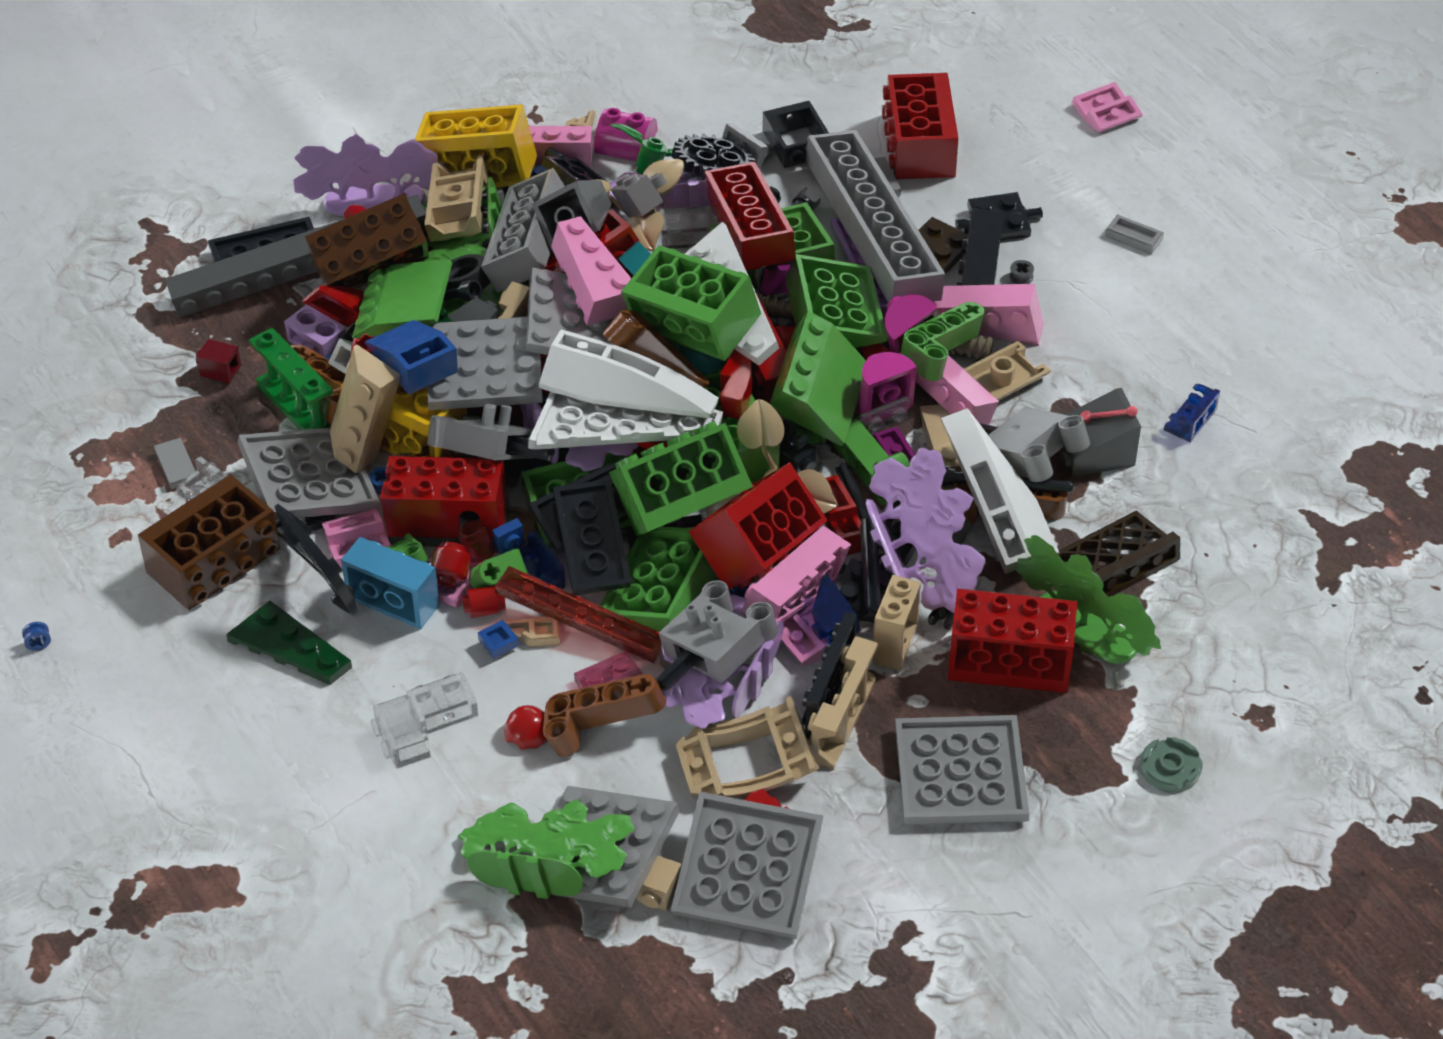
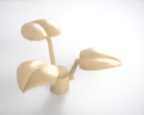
M680 159L660 160L647 167L643 175H647L650 178L656 173H662L667 182L656 190L659 194H665L679 181L684 169V162ZM601 180L609 200L624 212L619 202L612 195H609L612 188L610 183ZM654 208L644 216H628L630 219L626 222L631 226L641 244L648 251H654L664 227V217Z
M758 399L753 402L738 421L737 435L745 447L749 449L761 447V451L770 466V470L763 476L765 477L777 470V465L774 464L766 446L775 447L782 442L784 425L778 412L769 403ZM810 469L797 473L823 514L838 506L829 482L821 473ZM738 494L707 506V517Z

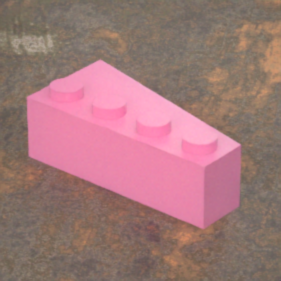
M581 216L558 222L551 247L561 270L567 274L569 288L575 292L578 308L584 312L586 326L615 318L621 310H628L621 291L631 280L630 276Z
M1035 284L944 286L942 300L933 302L938 308V315L965 302L978 303L985 310L978 336L982 335L984 337L1014 342L1019 341L1020 343L1039 346L1044 322Z
M822 526L757 583H753L747 589L744 596L746 602L742 611L746 613L748 607L753 603L766 602L772 606L776 622H783L832 590L851 544L825 526Z

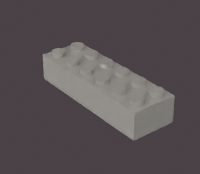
M554 168L508 188L481 266L497 292L507 289L512 281L520 284L530 279L532 267L546 268L551 248L532 203L565 187Z

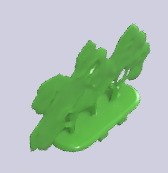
M489 177L487 180V199L482 198L481 206L488 205V217L483 218V223L488 222L490 233H480L470 237L463 236L451 238L447 241L430 242L428 234L424 235L428 247L431 246L433 249L429 252V257L423 259L422 262L444 259L451 261L468 254H478L485 257L487 248H484L482 243L492 237L502 208L492 177ZM428 200L422 205L425 210H427ZM479 240L475 244H470L472 241Z
M1032 535L1031 538L1024 539L1027 550L1033 559L1018 558L1016 571L1022 575L1024 582L1030 589L1047 591L1040 596L1042 598L1077 601L1074 643L1079 645L1080 651L1087 655L1092 653L1109 663L1120 664L1130 661L1137 653L1146 656L1150 655L1152 648L1161 649L1160 639L1155 635L1156 626L1151 617L1145 612V608L1139 598L1124 593L1111 597L1107 596L1102 590L1104 584L1099 575L1092 571V565L1087 556L1071 555L1068 562H1064L1056 553L1054 547L1039 536ZM1054 586L1057 591H1053L1052 587Z
M575 799L565 804L561 810L554 809L545 813L542 820L538 823H531L525 809L515 803H508L498 808L495 812L486 813L484 816L479 817L474 826L465 828L457 837L464 843L460 853L463 858L468 859V868L478 880L490 886L506 888L509 894L520 895L522 891L535 892L538 898L549 899L551 894L574 896L581 892L583 879L575 869L576 867L584 868L590 876L595 878L606 875L611 870H620L627 854L615 842L624 839L635 828L631 823V817L628 815L607 814L602 818L588 822L586 819L588 808L578 799ZM496 842L504 843L506 847L504 853L501 850L496 852ZM490 845L491 849L487 851L484 850V847ZM517 847L514 852L509 853L510 848ZM524 852V853H529V854H531L532 856L520 855V854H516V853ZM575 856L580 857L577 862L571 863Z

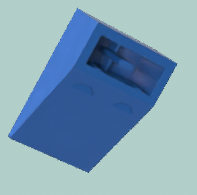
M412 320L365 341V345L379 360L401 374L399 384L409 395L458 373L457 348L442 331L418 321Z

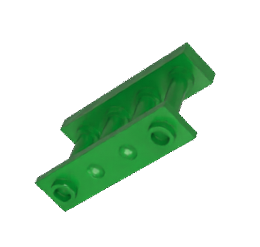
M273 328L249 339L250 345L266 360L268 372L256 378L257 387L299 430L331 428V425L327 424L321 399L332 394L333 389Z

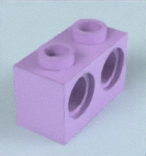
M307 304L284 321L288 341L294 345H304L323 357L334 351L339 339H342L347 332L344 325Z

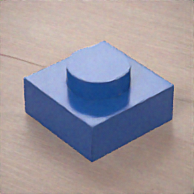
M518 518L492 530L494 549L499 555L525 544L523 525Z
M504 620L478 632V640L493 659L519 646L518 637Z

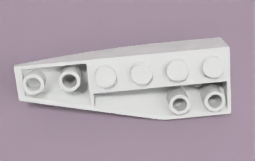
M560 330L551 344L539 382L540 389L592 404L709 419L719 400L717 396L694 381L643 355L565 330Z
M967 408L941 418L1004 573L1007 574L1016 570L1018 558L1033 559L1024 542V539L1031 538L1032 535L1042 538L1053 546L1056 553L1059 554L1037 499Z

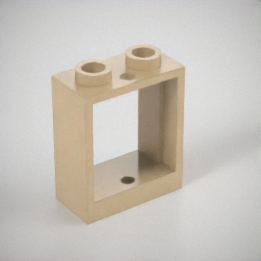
M892 575L875 617L874 642L878 643V648L873 656L872 664L897 671L902 670L918 629L921 582Z

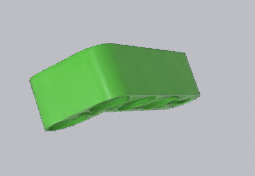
M965 302L906 331L900 354L914 362L917 366L916 373L924 379L930 381L940 380L943 378L948 351L979 335L985 311L984 308L975 302Z
M857 418L851 420L843 446L832 442L835 449L881 505H885L887 503L885 498L873 493L869 487L871 478L875 474L874 465L893 458L905 467H909L910 463L907 457L902 452L888 456Z

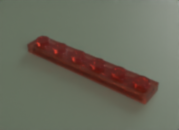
M508 566L495 586V593L651 663H655L660 655L662 643L658 631L511 566Z

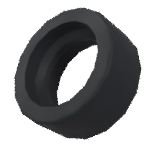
M468 254L451 260L452 266L446 290L458 288L463 281L472 279L479 281L482 290H484L491 282L481 267L484 257L478 254Z

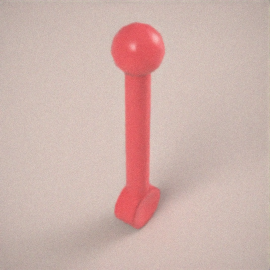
M1130 406L1124 410L1099 413L1084 411L1080 416L1083 417L1084 423H1088L1096 418L1121 415L1134 417L1137 415L1138 410L1135 406Z

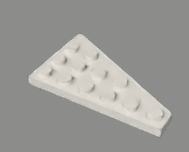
M723 222L685 253L689 256H697L713 264H720L727 269L747 274L727 226ZM756 295L761 315L735 347V350L757 365H760L779 347Z
M550 392L529 438L528 448L535 450L667 441L687 432L692 437L694 436L693 430L715 421L717 426L721 425L723 411L714 409L709 419L592 404Z

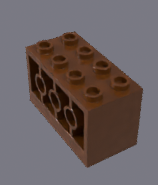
M405 193L305 236L310 255L324 285L356 289L368 284L369 275L376 269L382 270L392 264L418 262L429 257L427 240Z
M231 474L137 534L146 573L188 610L203 603L208 597L227 587L232 581L249 572L254 566L273 556L281 549L274 510Z

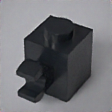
M793 427L785 434V439L780 443L779 468L790 462L797 473L807 469L814 470L817 463L816 447L808 442L807 435L804 434L802 437L796 435V428Z

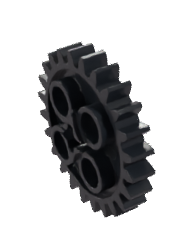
M705 133L702 134V137L693 134L692 137L685 135L684 139L679 138L678 142L675 141L672 152L673 159L683 160L684 173L691 172L692 177L699 176L701 180H705V171L755 162L754 154L749 153V149H743V144L736 145L734 144L735 140L728 141L725 137L719 139L714 134L711 137H708Z

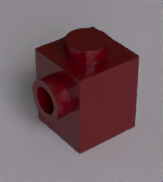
M208 339L196 354L195 361L198 364L200 376L230 384L241 367L239 349L236 345Z

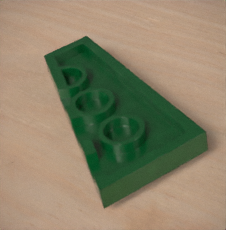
M270 600L226 634L229 643L245 645L253 653L258 655L264 653L273 657L274 662L282 665L290 664L297 667L298 672L329 685L333 684L352 668L349 658Z

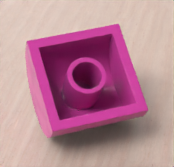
M618 108L605 109L597 124L594 153L636 161L641 144L621 130L610 127V124L618 123L629 126L643 135L642 139L645 140L656 136L658 131L657 120L644 116L639 112L631 114L621 112Z
M906 295L902 297L896 296L888 302L886 306L888 310L885 315V327L889 350L900 354L905 332L938 316V308L931 300L921 295Z
M894 352L873 354L866 359L862 368L859 414L864 423L913 405L917 366L908 357Z

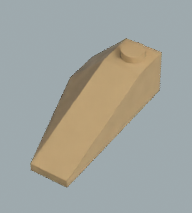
M941 405L920 406L927 449L929 451L933 449L939 451L944 465H950V468H955V471L961 472L962 469L941 421V418L951 414ZM954 483V486L948 485V488L941 487V489H955L956 483Z

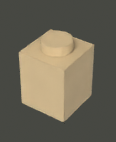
M657 856L637 895V901L649 908H659L667 911L675 895L681 863Z

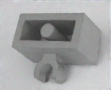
M627 173L615 181L616 186L610 190L627 216H644L663 202L656 189L663 186L667 181L662 173H656L650 178L647 175H637L636 173L629 176Z

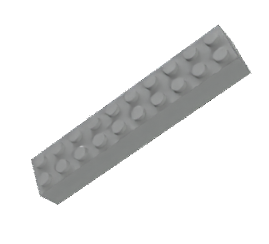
M857 130L808 136L806 163L865 264L871 267L872 276L887 301L889 302L896 296L902 297L906 295H921L932 302L941 301L945 273Z

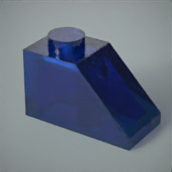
M825 574L821 578L813 605L812 615L814 624L811 626L820 640L825 639L827 644L831 645L833 641L832 632L836 622L841 623L845 612L857 614L829 575ZM857 616L856 633L861 630L860 624H859V620H858V616Z

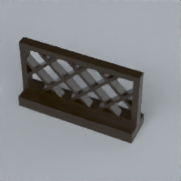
M1136 510L1058 550V555L1062 560H1069L1071 555L1087 556L1089 561H1095L1092 571L1101 578L1104 584L1102 589L1107 596H1111L1179 560L1180 536L1173 531L1166 534ZM1136 522L1142 527V529H1130L1126 527ZM1107 536H1120L1119 541L1103 540ZM1124 537L1140 538V542H1126ZM1145 538L1157 539L1151 543H1144ZM1086 547L1097 548L1096 553L1080 551ZM1102 548L1118 549L1117 554L1101 553ZM1122 550L1134 551L1128 555H1121ZM1099 562H1111V564L1105 567H1098Z

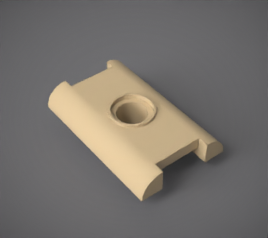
M1019 341L964 369L998 401L1051 372L1044 364L1037 367L1031 364L1025 358L1026 347Z

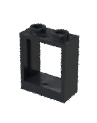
M810 100L763 111L762 131L784 168L806 163L808 140L786 146L780 135L781 133L805 127L808 128L811 135L829 133Z

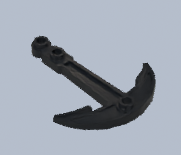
M279 503L275 505V510L280 519L276 521L279 537L324 578L335 593L331 597L332 603L353 616L358 611L352 586L346 585L339 574L343 571L333 557L327 559L316 543L310 538L309 535L312 533V529Z

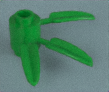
M618 123L610 124V127L621 130L641 144L635 163L637 166L636 171L639 174L643 175L647 167L654 162L664 160V157H672L673 148L667 150L662 140L655 137L643 140V135L629 126Z

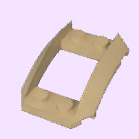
M792 697L785 698V703L772 709L767 706L738 718L708 724L704 729L695 726L686 738L683 735L677 742L676 749L692 796H699V792L725 797L745 796L753 791L761 789L768 791L817 771L819 766L814 759L801 722V715ZM772 734L783 768L752 779L731 783L721 782L711 748L752 741Z

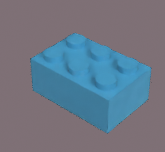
M362 537L357 539L341 559L344 582L346 585L353 587L355 602L419 629L423 628L440 606L436 570L434 566L425 561L416 560L405 555L403 552L394 551L376 541H370Z

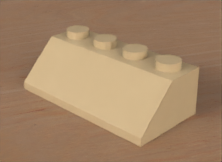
M358 345L353 347L330 429L334 458L355 473L377 459L401 377L400 373Z

